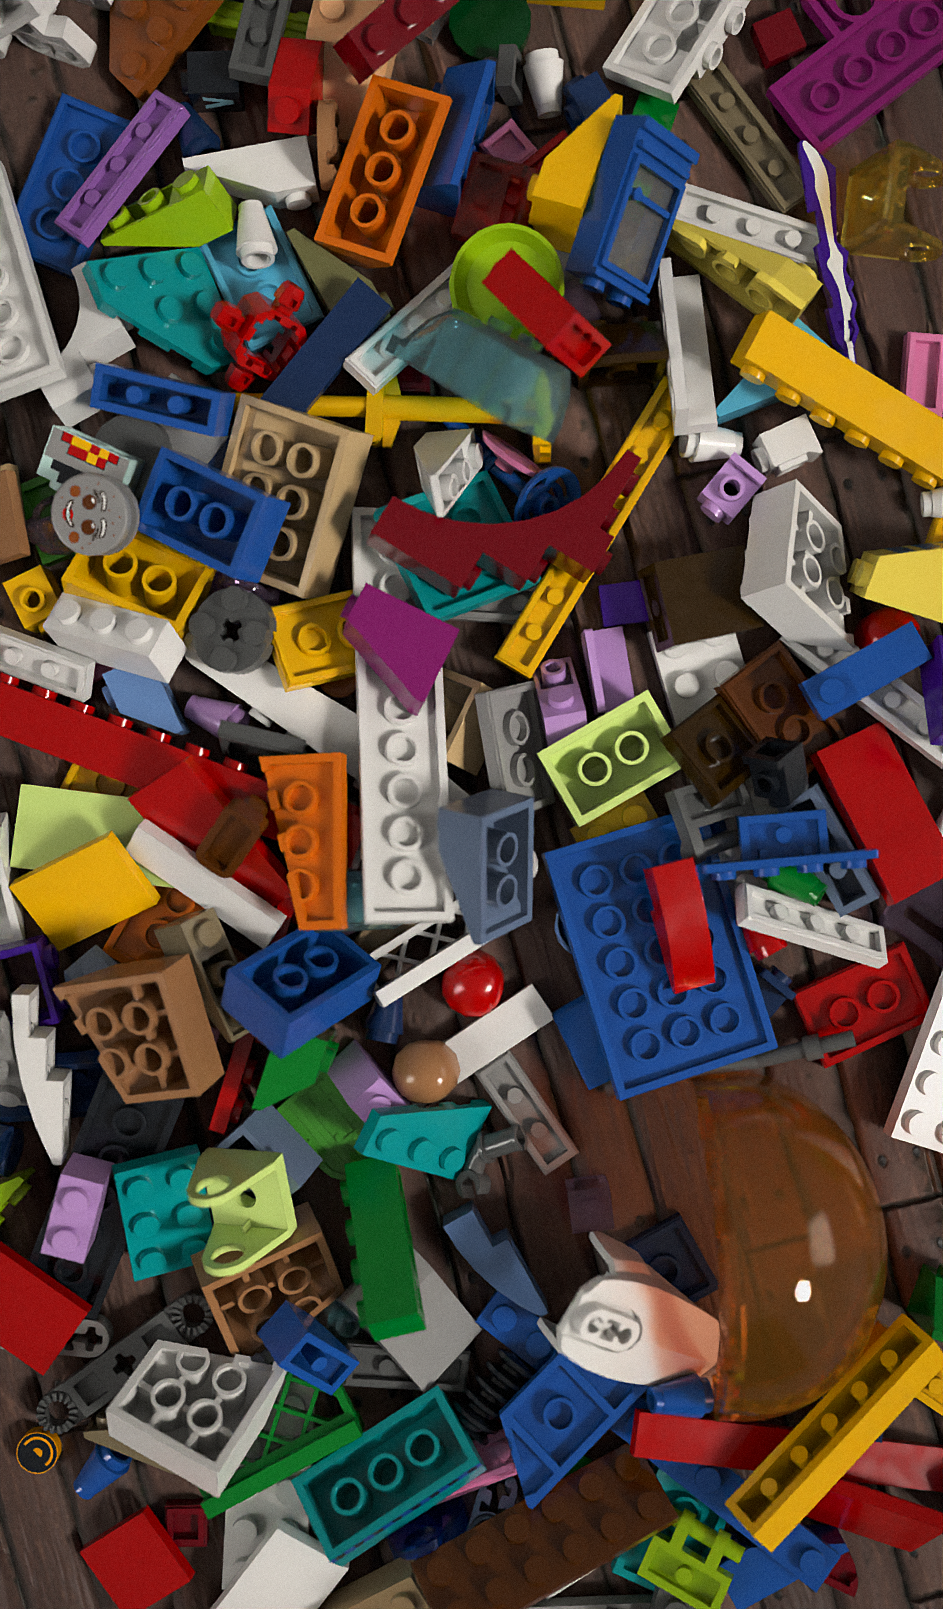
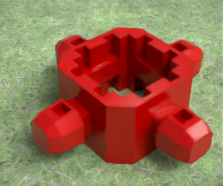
M286 280L273 294L275 297L274 301L256 291L243 295L237 305L228 301L216 302L210 316L215 324L222 329L223 345L235 360V362L230 363L225 373V382L232 389L238 392L246 390L255 379L254 373L271 382L274 381L307 341L305 327L293 314V311L298 312L304 300L305 292L301 287L290 280ZM266 319L270 321L276 320L285 331L283 334L278 332L271 343L274 346L272 351L265 349L263 354L259 352L254 354L243 345L245 340L250 342L257 331L254 327L256 321L263 324Z

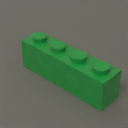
M375 1158L344 1164L346 1181L340 1182V1190L345 1207L350 1206L352 1219L345 1220V1227L350 1246H356L357 1258L351 1260V1271L355 1285H361L363 1299L356 1301L361 1328L368 1327L375 1342L427 1330L399 1165Z

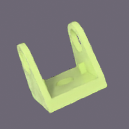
M208 1147L199 1156L186 1192L188 1200L192 1205L211 1207L214 1225L202 1256L205 1272L212 1276L234 1275L245 1270L280 1245L297 1229L283 1153ZM206 1187L208 1194H200L199 1191ZM250 1188L256 1198L249 1197L244 1191ZM225 1252H244L239 1259L230 1263L219 1264L213 1262L216 1257Z

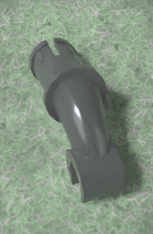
M520 1124L492 1133L486 1130L478 1133L477 1140L467 1155L464 1171L459 1174L456 1180V1190L462 1198H475L472 1189L473 1182L475 1183L477 1195L489 1194L491 1180L487 1173L484 1172L486 1163L491 1164L496 1161L497 1157L527 1149V1135Z

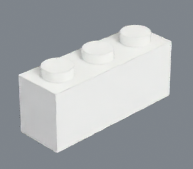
M62 592L42 626L58 647L96 660L95 663L164 683H169L187 651V647L169 620Z

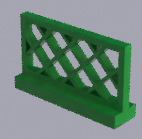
M290 1372L286 1373L284 1378L286 1382L280 1401H275L272 1407L277 1409L271 1430L262 1429L258 1437L267 1439L263 1455L256 1459L245 1456L240 1463L243 1466L237 1468L219 1498L198 1487L203 1497L201 1506L208 1520L362 1437L365 1429L364 1421L359 1411H355L342 1384L332 1395L337 1397L343 1412L329 1419L313 1413L319 1391L322 1390ZM291 1381L315 1389L308 1411L284 1404ZM282 1411L305 1419L301 1434L293 1439L275 1433ZM310 1421L319 1424L307 1431ZM272 1441L282 1444L270 1451Z

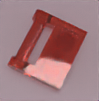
M473 151L452 226L451 238L466 242L478 231L499 224L510 181L522 186L512 223L528 227L532 201L527 200L528 186L534 173L539 174L541 170Z

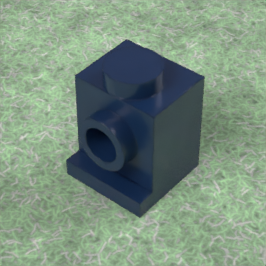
M597 71L585 78L583 75L574 77L562 89L566 97L563 112L570 128L573 131L576 130L611 97Z

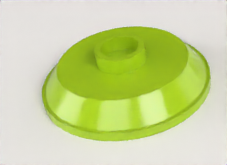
M515 223L495 224L478 231L470 237L457 253L450 273V297L459 320L476 337L497 345H516L535 338L481 283L490 273L493 265L503 258L510 248H513L564 297V270L556 250L537 231Z

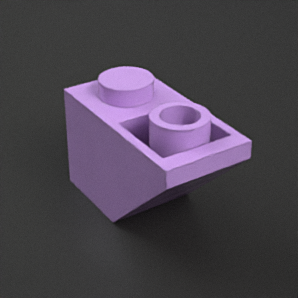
M571 657L549 659L540 662L532 675V680L535 682L546 747H549L587 725V716Z

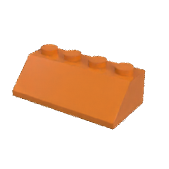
M375 74L372 75L314 237L319 246L341 261L365 269L392 267L453 101L450 96Z

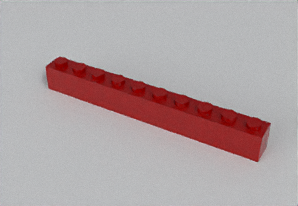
M0 672V736L136 788H141L172 766L192 755L229 801L233 798L244 800L247 796L255 794L268 803V813L265 815L268 820V826L262 833V836L278 841L277 834L280 833L275 812L271 810L267 795L269 787L265 772L262 778L247 773L249 765L226 756L223 764L208 758L210 750L186 742L184 749L170 744L171 735L149 727L146 734L131 729L133 721L109 713L107 720L93 715L96 707L71 699L68 706L55 700L58 693L46 688L33 685L31 691L18 687L19 678ZM347 802V868L358 869L362 858L360 806Z

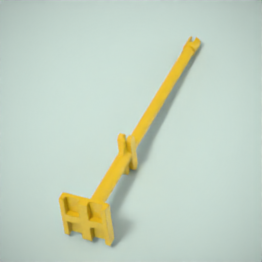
M536 358L535 399L401 395L396 375L374 396L368 390L367 396L321 395L308 411V414L325 417L366 418L365 432L374 435L371 446L374 448L382 446L388 449H392L401 421L533 425L534 463L551 464L554 358ZM231 392V393H236L235 402H234V408H233V413H232V414H236V413H237V409H238V405H239V401H240V397H241V393ZM243 393V394H247V395H250V396H253V397L261 398V396H262L264 393Z

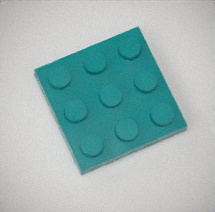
M487 470L476 474L444 516L445 518L461 522L484 524L513 522ZM424 492L402 500L424 512L436 515ZM386 506L375 509L373 514L375 522L378 521ZM396 563L417 608L442 621L534 587L542 579L540 576L535 584L528 580L522 589L518 591L483 569L471 590L467 591L461 588L456 598L453 599Z

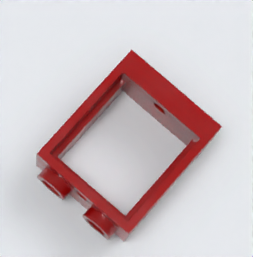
M510 248L503 258L493 265L490 273L481 282L551 353L581 378L612 345L513 248Z

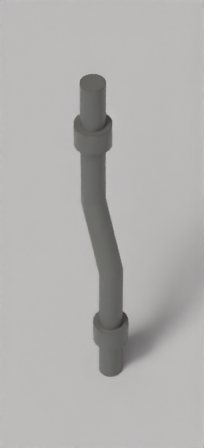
M852 1030L819 1037L818 1033L801 1037V1042L779 1046L776 1049L690 1078L758 1069L802 1058H807V1061L824 1058V1053L855 1047L856 1042ZM611 1080L604 1083L607 1096H615Z

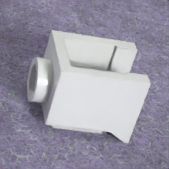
M806 414L759 434L752 443L754 449L751 450L752 460L756 469L760 473L765 472L766 476L774 473L775 477L801 467L805 462H813L823 453Z

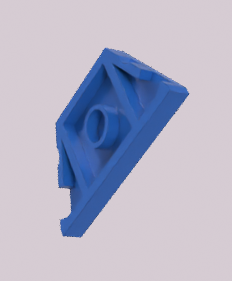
M556 1352L499 1411L500 1419L527 1506L531 1510L649 1386L622 1382L601 1376L584 1369L567 1356Z

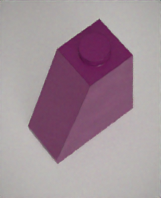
M365 583L360 595L357 596L352 593L343 608L341 617L347 619L343 635L407 711L418 716L460 629Z

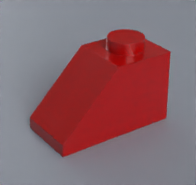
M281 37L268 84L267 132L305 136L317 134L318 101L323 99L325 41Z

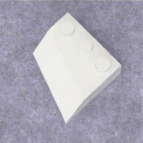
M797 479L753 495L751 515L749 517L747 549L745 550L743 582L740 587L741 599L790 642L843 651L855 649L854 636L845 632L844 615L850 614L851 608L850 599L844 596L840 584V575L847 572L842 525Z
M157 1340L107 1408L106 1417L109 1436L219 1498L265 1426L287 1371L279 1367L275 1361L271 1365L251 1361V1356L235 1354L234 1358L211 1354L207 1348Z

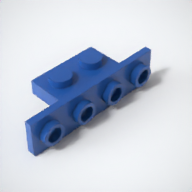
M826 809L736 817L740 860L698 864V872L702 874L710 873V881L737 879L736 871L753 869L754 877L780 875L779 867L796 866L797 873L824 871L823 863L840 862V869L867 867V859L879 858L878 849L864 848L829 852Z

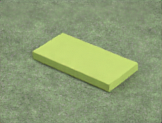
M21 784L10 867L34 870L111 830L126 849L138 825L144 818L127 800L129 797ZM135 861L153 886L174 888Z

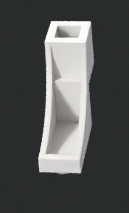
M85 261L71 269L79 292V315L73 335L61 353L67 377L40 387L54 412L65 426L70 427L101 410L89 407L96 363L107 364L136 347L128 334V331L134 328L132 324L119 316L113 319L98 310L82 272L86 264Z

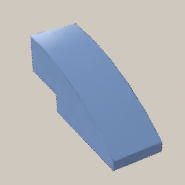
M473 1200L444 1215L443 1228L457 1250L479 1275L497 1291L519 1306L541 1317L549 1313L547 1299L507 1228L492 1235Z

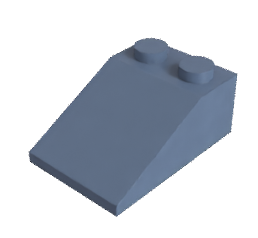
M490 788L439 807L437 820L438 851L473 944L481 946L532 921L534 797Z
M273 1105L261 1111L254 1109L212 1147L283 1153L291 1195L306 1182L323 1161ZM250 1188L244 1191L249 1197L256 1198ZM209 1207L210 1217H211V1223H212V1228H213L214 1219H213L211 1207Z

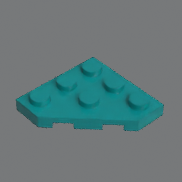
M200 247L87 261L84 265L82 272L99 311L113 319L119 316L139 329L137 334L167 352L173 349L192 361L191 367L205 375L225 372L230 363L235 362L223 345L222 329L215 324L210 316L216 302L222 301Z

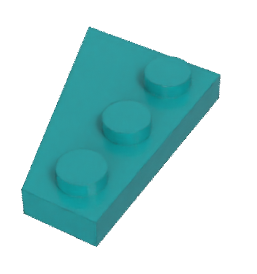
M484 1099L471 1100L470 1104L456 1105L454 1102L439 1103V1107L420 1108L417 1105L372 1108L354 1148L364 1156L457 1180L467 1155L475 1143L492 1105Z

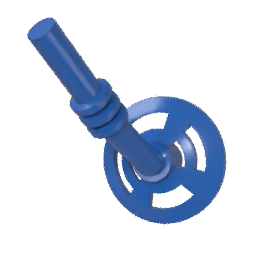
M442 422L449 430L471 429L466 423ZM474 432L476 443H480L483 450V471L487 470L518 497L514 511V522L522 521V517L524 521L531 519L529 512L533 513V518L554 512L581 497V486L578 478L572 471L561 466H552L540 471L528 483L514 471L511 475L504 472L494 463L497 456ZM559 477L566 486L567 496H563L561 486L555 482ZM542 480V483L540 485L533 488L539 481ZM550 488L553 489L554 496L548 493Z

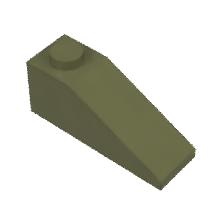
M294 228L286 232L294 254L328 314L358 277L378 294L371 280ZM385 291L378 295L392 307V310L370 336L396 314L395 308Z

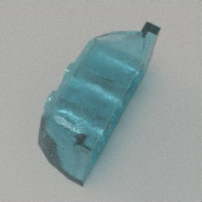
M454 307L427 319L405 338L392 334L385 349L386 351L504 424L550 443H554L562 427L570 400V371L565 366L540 353L544 345L522 332L518 339L511 336L510 334L514 327L491 315L488 322L471 313Z

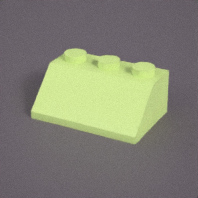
M648 690L536 753L555 792L577 827L585 825L682 769L660 741L671 729Z

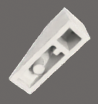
M305 135L182 158L185 171L193 170L195 172L209 165L226 191L232 196L246 200H258L267 206L272 205L274 208H287L294 211L306 209L311 203L320 201L309 143Z

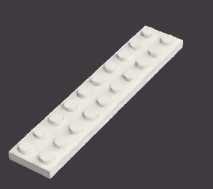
M353 507L350 517L353 594L359 596L365 583H368L417 608L396 563L367 545L370 532L376 524L373 514L377 508ZM355 649L364 924L452 923L454 921L453 888L438 851L437 830L438 808L449 804L443 669L441 668L418 716H415L407 711Z

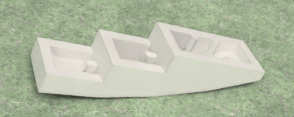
M21 984L11 994L13 1039L21 1083L34 1125L53 1165H62L71 1150L72 1069L55 1068L56 1027L38 1026L39 985Z

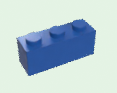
M96 363L89 407L212 437H224L229 435L236 393L120 365Z

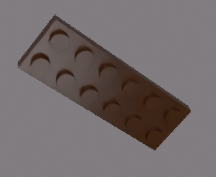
M625 1443L562 1478L532 1510L527 1506L524 1499L410 1562V1565L429 1609H527L675 1524L679 1516L646 1458L633 1457L629 1453L630 1444Z

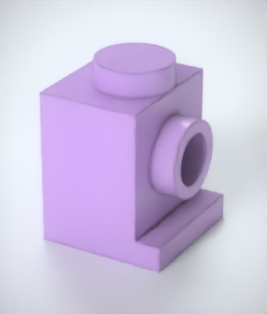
M734 452L697 497V500L702 503L700 508L713 521L720 523L722 520L729 525L767 478ZM729 483L738 491L737 495H727L724 491V484Z

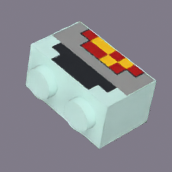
M53 425L36 474L49 479V487L56 491L65 481L79 474L108 475L123 482L134 494L146 461L70 426Z

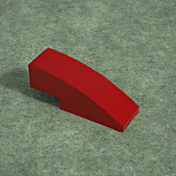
M693 857L682 858L643 869L654 910L650 912L673 994L715 983L711 937Z

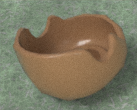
M418 1040L407 1044L396 1054L391 1073L394 1086L401 1096L414 1103L429 1104L445 1098L457 1086L461 1069L456 1053L440 1040Z

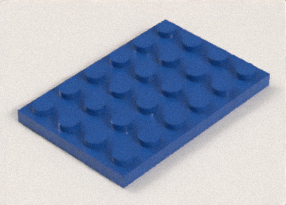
M672 814L541 854L616 1099L619 1101L778 1048L742 928L737 926L736 909L727 880L710 881V873L702 874L698 872V865H695L700 882L711 937L715 983L673 994L650 912L654 910L643 871L646 868L682 859L680 853L682 843ZM710 825L698 828L702 840L713 837ZM719 854L706 857L703 863L720 862Z

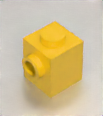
M38 565L2 584L24 629L34 633L40 632L41 635H47L48 633L42 626L61 596L62 591L52 571L42 565Z

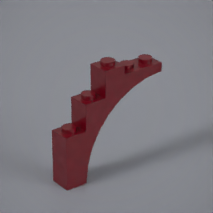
M627 449L610 473L585 495L554 512L525 521L497 524L455 521L424 512L393 496L372 528L367 545L453 599L456 598L461 588L470 591L483 569L520 591L528 580L535 584L548 562L584 584L592 573L600 576L613 556L612 553L607 551L614 539V536L607 533V530L619 513V510L613 507L620 494L627 498L640 477L634 470L642 458Z

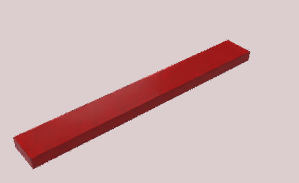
M635 1408L629 1453L633 1457L755 1471L795 1427L706 1416L698 1419L662 1415L659 1413L651 1414L648 1409ZM882 1438V1443L873 1442L841 1478L857 1483L943 1492V1445Z

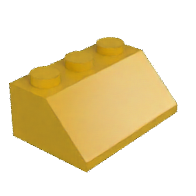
M137 531L132 542L118 553L106 556H87L76 553L63 574L61 582L65 593L169 620L181 640L184 641L186 635L190 632L188 628L190 617L198 611V608L207 599L216 570Z

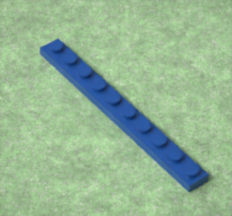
M497 1290L475 1318L477 1324L537 1371L557 1352L537 1325L540 1316L519 1306ZM641 1396L610 1427L613 1432L628 1444L631 1443L635 1408L648 1409L647 1400ZM648 1459L814 1592L818 1591L841 1556L834 1548L801 1522L772 1553L747 1531L724 1504L746 1481L733 1468Z

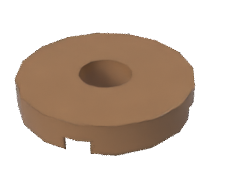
M320 99L317 107V152L322 191H331L341 164V143H339L338 133L340 118L338 104L335 102V99Z

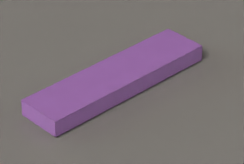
M155 90L54 223L63 232L89 249L108 224L107 222L112 219L191 115L186 108L160 91Z

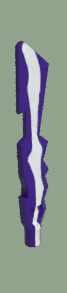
M801 140L797 143V152L807 213L815 212L819 242L815 245L813 251L819 280L823 283L821 287L827 300L828 308L824 312L832 345L836 348L837 352L857 364L855 342L859 327L854 317L857 307V301L851 290L854 282L846 272L849 251L837 242L836 167L807 141Z

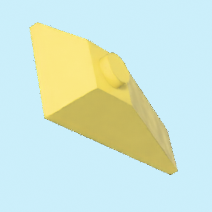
M678 219L674 221L666 244L668 249L754 315L771 310L793 324L823 285V283L817 280L816 273L803 263L797 264L788 257Z

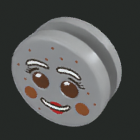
M85 473L71 477L59 487L52 501L51 519L58 538L69 549L87 556H106L120 552L132 542L138 531L140 511L134 494L123 482L108 475Z

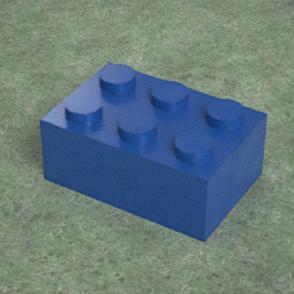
M161 446L139 503L140 522L138 531L231 578L259 583L291 503L188 454Z
M298 928L228 969L220 1006L281 1060L372 999L382 965L340 930L303 931Z

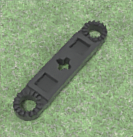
M186 1291L108 1347L101 1355L93 1358L50 1389L43 1396L36 1409V1419L38 1418L39 1425H42L43 1429L50 1431L51 1434H62L69 1431L73 1426L89 1417L117 1396L157 1340L188 1345L196 1337L205 1333L211 1326L214 1315L203 1291ZM192 1302L195 1304L199 1303V1306H203L202 1309L205 1310V1318L197 1323L188 1321L183 1314L184 1305ZM119 1353H122L124 1357H128L131 1354L135 1357L136 1360L132 1365L133 1370L128 1366L121 1369L117 1365L121 1358ZM52 1401H64V1404H68L67 1408H70L69 1417L63 1420L54 1418L49 1411V1404Z

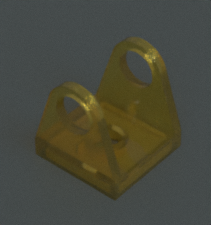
M896 139L849 170L841 245L849 251V254L907 262H928L940 258L943 254V242L903 221L907 187L933 189L943 186V161L913 143ZM921 171L936 172L940 175L934 177H919L913 175V173ZM907 247H925V248H928L929 250H925V251H912V250H907V249H904V248H907Z

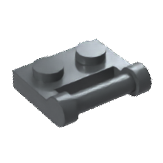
M745 782L713 808L694 784L665 794L682 843L680 846L681 857H693L695 865L703 863L708 856L739 846L738 829L702 840L698 828L731 817L756 815Z

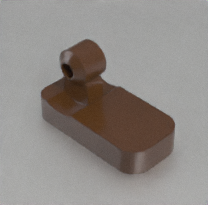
M255 794L247 796L244 800L233 798L224 808L196 850L197 860L217 876L230 878L267 828L268 820L265 815L268 813V803Z

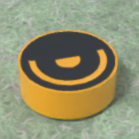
M43 1426L30 1429L17 1446L16 1455L19 1464L24 1470L33 1474H41L50 1470L58 1460L62 1450L58 1434H51L48 1430L45 1431Z

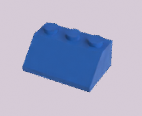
M486 59L447 67L443 82L435 83L433 92L450 96L453 101L414 206L456 219L460 218L480 152L479 144L483 142L495 103V61Z

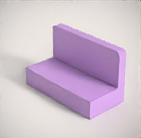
M623 626L593 631L592 628L584 629L580 635L594 716L606 714L635 697Z

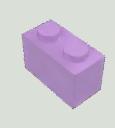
M73 1152L59 1179L41 1253L84 1263L96 1237L113 1172L112 1165H115V1163Z

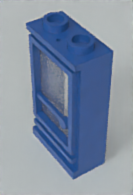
M616 115L565 267V271L580 279L578 284L580 287L594 293L606 294L605 301L622 309H629L631 304L649 306L651 299L647 298V295L650 294L686 188V180H689L691 166L697 165L700 157L698 152L649 115Z

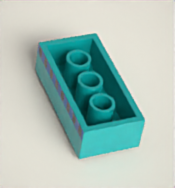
M437 1385L364 1432L362 1437L338 1449L292 1479L291 1482L328 1561L342 1567L488 1469L469 1434L459 1422L457 1412L447 1394Z

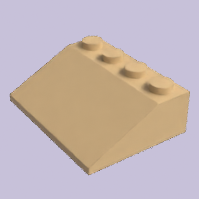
M241 393L222 471L291 503L260 582L300 598H316L329 595L374 435Z

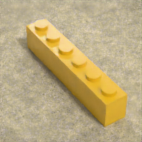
M768 310L753 317L730 360V363L741 369L739 374L744 379L757 385L764 383L776 390L774 395L777 399L790 406L796 407L799 404L811 412L809 417L814 422L824 427L832 428L834 426L846 433L844 439L850 444L863 449L869 447L879 454L878 460L881 463L894 469L903 468L913 474L911 480L917 485L929 490L943 486L942 417L775 312Z
M902 1313L724 1504L747 1531L772 1553L943 1368V1352L927 1333Z

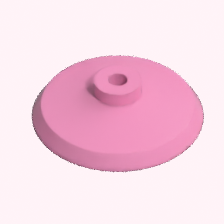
M482 431V440L497 456L494 463L501 470L510 475L516 470L531 477L542 471L531 459L514 446L491 432Z

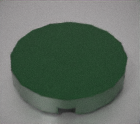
M460 0L450 8V37L459 49V53L469 62L481 61L490 56L498 58L499 45L516 44L521 53L530 37L531 11L526 0Z

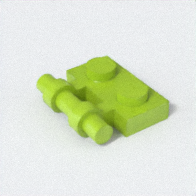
M674 1507L679 1519L672 1525L676 1528L672 1538L662 1532L653 1536L637 1574L695 1609H720L734 1574L720 1567L719 1563L724 1555L739 1564L746 1547L730 1539L732 1534L721 1528L719 1531H716L695 1519L697 1514L686 1508L684 1511H681ZM687 1535L711 1548L707 1558L683 1545Z

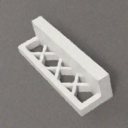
M663 258L658 268L657 290L661 325L670 357L666 368L674 436L717 431L718 421L700 276L696 274L673 277L671 258Z
M455 900L454 914L463 916L461 910H459L458 901ZM418 923L369 953L375 960L380 957L397 960L394 977L381 986H378L376 983L373 996L379 1006L385 1007L480 948L481 946L473 944L467 925L465 926L464 934L454 939L440 935L443 923H436L434 934L423 930L435 923ZM415 935L432 938L429 956L421 961L404 957L408 940ZM439 940L448 942L447 945L436 951ZM401 945L399 956L388 953ZM403 962L414 964L401 973Z

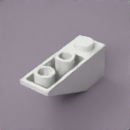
M474 429L426 432L413 447L421 487L437 517H444L482 468L483 450L481 444L476 443Z

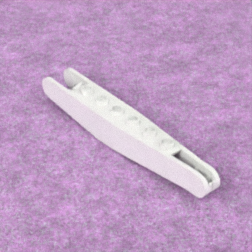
M189 632L186 635L183 643L187 647V651L184 655L193 666L250 704L252 709L249 711V714L267 727H270L274 721L287 730L285 735L305 739L306 747L310 746L319 753L342 752L346 754L347 773L356 778L352 786L359 790L356 713L312 687L285 693L276 666L267 661L261 667L248 674H226L214 670L204 664L197 655L192 641V634ZM448 778L449 804L469 797L465 791ZM533 851L534 878L538 870V858Z

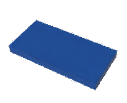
M64 93L60 96L16 206L33 263L75 280L71 269L89 260L97 238L88 249L63 232L54 221L131 121Z

